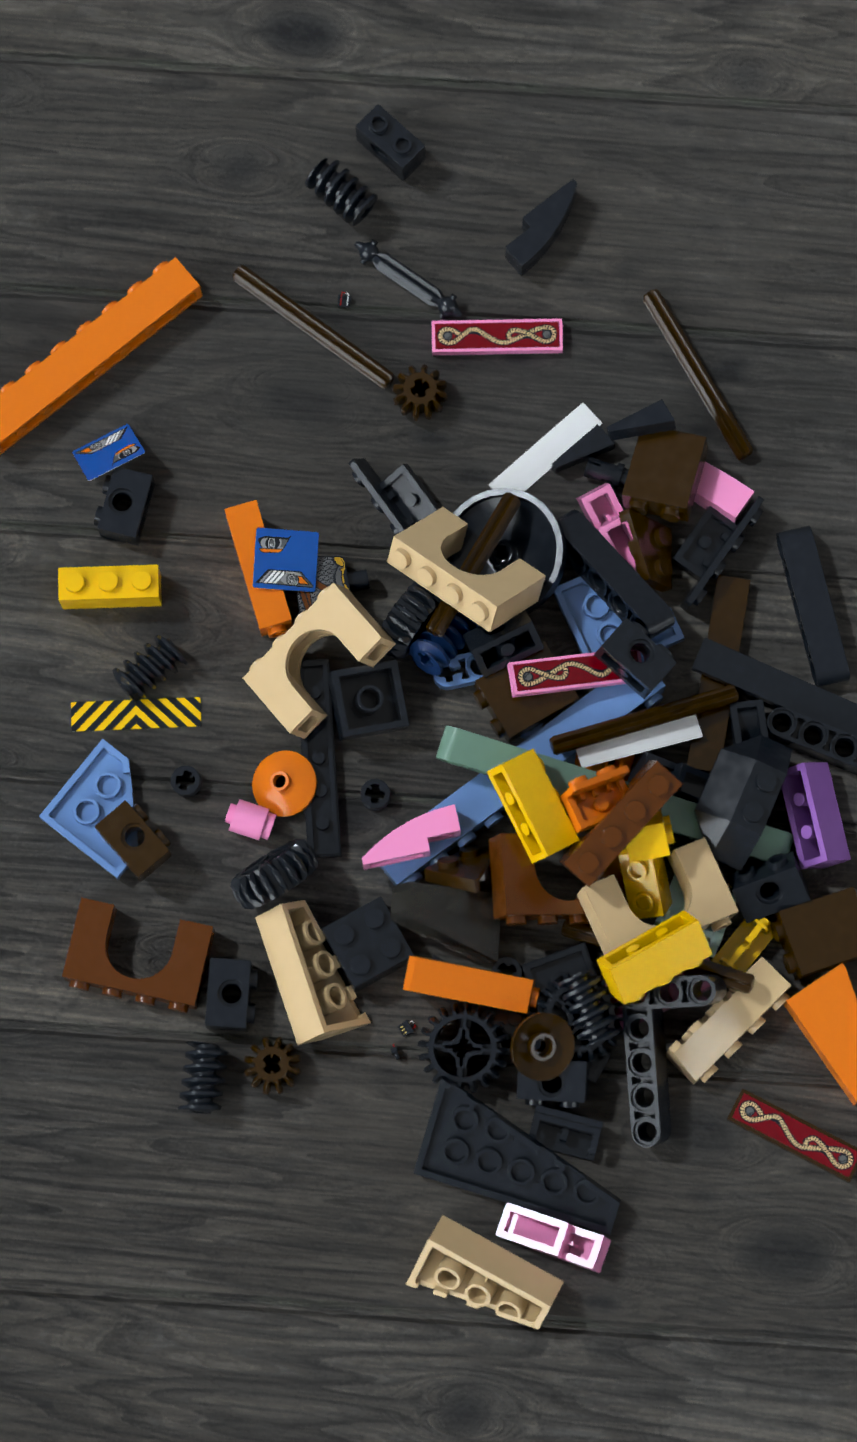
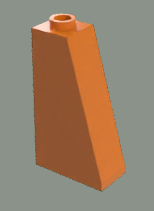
M257 500L226 508L224 510L261 636L268 635L269 638L279 637L293 626L284 591L253 587L256 529L265 528Z
M409 956L403 990L525 1014L530 1012V1007H537L536 1004L540 994V988L535 987L536 980L420 956Z
M841 963L786 1000L783 1005L854 1106L857 1104V999L847 969Z

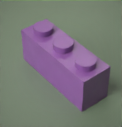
M803 762L789 767L781 788L800 868L825 869L851 860L828 762Z

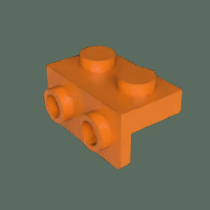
M610 765L599 770L593 778L588 779L586 775H583L568 783L569 788L559 798L576 833L595 827L626 793L628 786L624 777L630 772L628 765L617 769L614 765Z

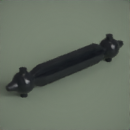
M372 239L371 242L367 243L355 242L354 245L361 257L360 263L365 265L366 262H373L378 271L426 304L438 306L440 318L444 319L446 316L460 318L463 313L458 308L456 302V295L451 294L450 297H444L441 290L388 253L379 252L376 240Z

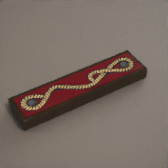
M742 1088L726 1120L850 1183L857 1169V1147Z

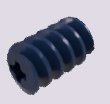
M458 611L444 636L437 637L432 635L425 628L419 634L417 640L411 643L409 648L410 655L421 670L438 676L441 674V668L448 667L450 659H454L457 656V650L459 651L464 648L465 640L463 634L479 627V625Z

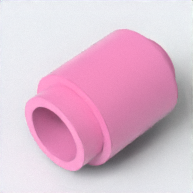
M239 799L237 805L230 804L225 822L230 824L229 831L258 841L260 838L268 840L277 815L270 813L268 808Z

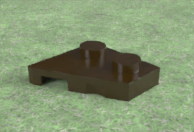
M631 509L619 512L621 523L628 522L633 540L627 543L635 560L637 573L655 590L665 592L672 589V529Z
M466 845L461 847L458 852L450 856L441 857L437 860V863L424 869L426 882L476 893L480 890V881H485L488 877V872L491 871L489 851L481 850L477 845Z

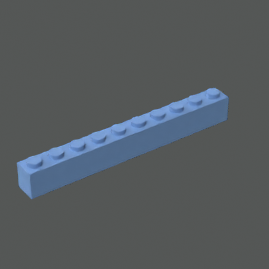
M641 654V659H642V663H643V662H644V657H643V655ZM661 680L645 699L627 684L597 687L517 747L526 750L534 748L536 753L575 765L576 749L555 755L550 747V738L635 713L643 707L647 709L652 708L663 700L661 694L664 693L666 685ZM481 773L430 810L455 804L461 836L430 842L429 857L381 867L397 890L403 885L407 889L415 885L423 878L421 872L425 868L437 863L439 858L449 856L448 852L457 845L461 848L470 844L477 837L475 835L476 831L484 825L489 829L504 817L501 813L505 811V808L489 776Z

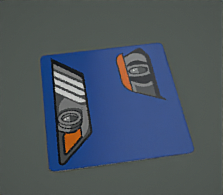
M125 424L74 450L72 453L88 481H91L144 454L145 451L129 424Z
M257 528L253 587L314 592L316 588L319 533Z

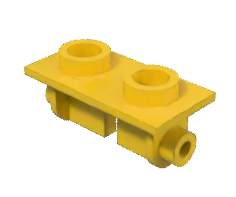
M765 917L755 919L750 923H746L744 919L711 962L746 972L774 938L770 926L771 922Z

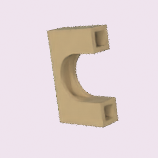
M444 507L396 534L392 540L387 563L488 632L495 630L539 600L546 575L520 558L499 572L489 575L467 573L451 565L446 559L461 550L468 523Z
M335 583L324 588L318 594L317 600L312 606L296 617L293 626L285 634L280 635L274 640L272 648L262 658L253 662L250 666V671L243 677L245 682L290 734L303 739L327 716L306 691L301 680V662L308 648L323 637L336 636L359 662L374 667L396 644L348 589Z
M705 837L675 849L667 858L683 892V910L699 920L702 930L711 927L713 932L731 925L730 919L739 910ZM614 874L594 882L590 887L584 886L577 893V897L604 955L655 927L641 921L633 914Z

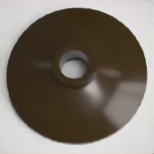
M540 1012L527 1017L519 1024L511 1041V1057L515 1067L523 1076L535 1081H547L559 1076L568 1067L573 1057L575 1048L573 1032L563 1018L553 1013ZM540 1039L541 1045L539 1049L534 1050L536 1041Z

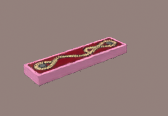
M562 319L432 321V356L563 353Z
M631 650L632 658L642 663L640 652L638 650ZM595 652L509 662L507 665L512 698L626 683L594 655Z

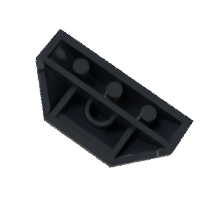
M761 735L720 749L694 809L703 838L705 837L716 861L739 872L742 870L762 835L789 768L791 748Z

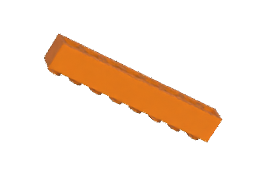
M176 257L170 262L164 261L153 270V275L144 282L138 281L133 284L124 298L118 302L112 301L102 310L101 316L93 322L87 321L77 329L76 335L69 341L59 342L53 347L50 352L51 355L42 362L36 361L26 369L23 377L16 382L10 381L1 388L0 455L202 297L200 285Z

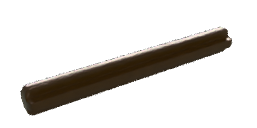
M506 492L502 496L460 570L476 575L481 573L521 505V501L516 495ZM441 600L426 625L428 632L437 637L444 636L458 611Z

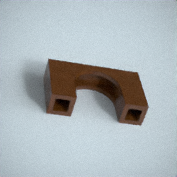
M649 760L627 784L628 790L610 812L587 835L580 836L579 841L575 842L558 861L583 884L590 887L680 788L682 783L658 761Z
M501 833L489 839L494 920H506V925L510 926L527 924V920H538V925L558 924V920L569 919L570 925L589 924L578 897L571 901L561 900L550 895L542 887L536 875L535 863L531 862L517 833ZM617 856L594 882L614 874L628 904L619 856Z
M81 897L62 974L64 980L70 982V988L89 991L90 986L103 989V995L119 999L122 998V994L136 996L135 1002L155 1006V1001L169 1004V1010L181 1013H188L189 1008L197 1010L215 935L213 926L180 919L172 955L166 966L153 976L141 979L130 978L119 973L112 966L109 958V942L117 908L114 904Z

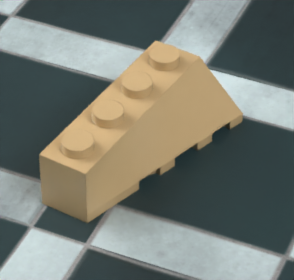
M305 900L280 904L255 917L297 1045L321 1041L371 1023L366 1012L361 1014L354 1002L357 996L352 986L346 987L337 971L341 967L335 955L332 956L324 947L323 942L326 938Z
M763 957L747 971V973L755 976L754 986L750 993L745 994L729 989L723 1000L713 1004L705 1013V1016L697 1020L681 1037L682 1039L679 1042L676 1041L667 1050L666 1058L693 1085L699 1079L705 1083L719 1069L715 1063L723 1055L729 1059L743 1045L738 1040L747 1031L753 1035L766 1022L762 1016L770 1007L777 1011L790 998L786 991L791 987V984Z
M442 1215L406 1285L416 1289L419 1285L434 1289V1295L447 1298L449 1294L467 1300V1306L476 1309L485 1306L494 1309L497 1316L539 1329L564 1282Z

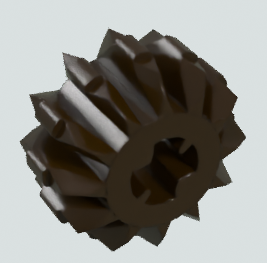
M424 364L421 367V372H416L415 367L411 365L409 367L410 376L399 373L398 380L400 383L393 385V392L398 394L394 397V404L398 406L403 405L401 408L403 416L413 411V420L418 421L420 413H424L425 418L430 420L432 419L431 409L439 413L442 412L443 406L440 402L448 400V394L443 391L447 388L446 380H438L440 376L438 370L428 374V366ZM422 388V392L425 391L426 396L418 397V393L415 395V390Z
M267 1037L263 1038L262 1043L265 1049L261 1051L257 1045L253 1044L250 1048L257 1057L245 1056L244 1058L245 1063L255 1065V1067L244 1071L245 1076L252 1077L258 1075L252 1081L251 1086L256 1089L264 1081L263 1093L269 1095L272 1085H275L279 1095L283 1094L281 1086L283 1081L291 1088L295 1086L289 1074L301 1075V1069L290 1066L301 1061L300 1055L287 1057L293 1052L295 1047L290 1043L281 1050L283 1041L281 1037L276 1038L274 1047H270ZM269 1058L273 1062L275 1058L280 1060L278 1063L280 1071L274 1074L273 1070H271V1074L265 1072L267 1070L265 1062Z

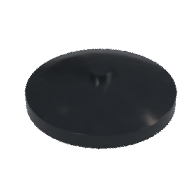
M509 488L481 492L465 501L453 512V514L467 522L468 527L461 550L446 560L454 567L460 569L502 496L506 492L516 495L521 501V505L479 575L497 573L519 558L546 575L538 602L526 609L527 614H530L550 598L563 576L567 559V545L563 528L553 511L529 493Z

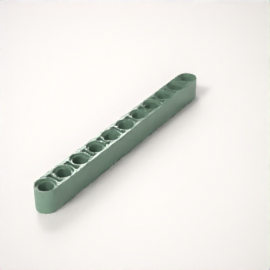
M445 726L436 759L488 776L487 771L529 750L463 729ZM536 753L542 759L545 765V772L560 796L569 788L568 783L573 779L586 775L588 779L596 776V771ZM671 796L661 807L662 816H670L673 833L694 841L703 838L694 813L697 803ZM765 825L762 835L749 858L765 862L773 855L790 853L794 840L793 834Z

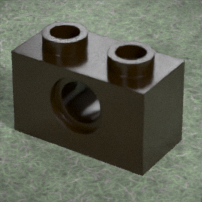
M125 800L94 827L126 866L142 882L172 856L167 848L171 845V842L160 829L153 832L145 823L149 820V817L137 803L131 807ZM139 831L145 834L144 842L141 845L132 847L127 844V838L132 832Z

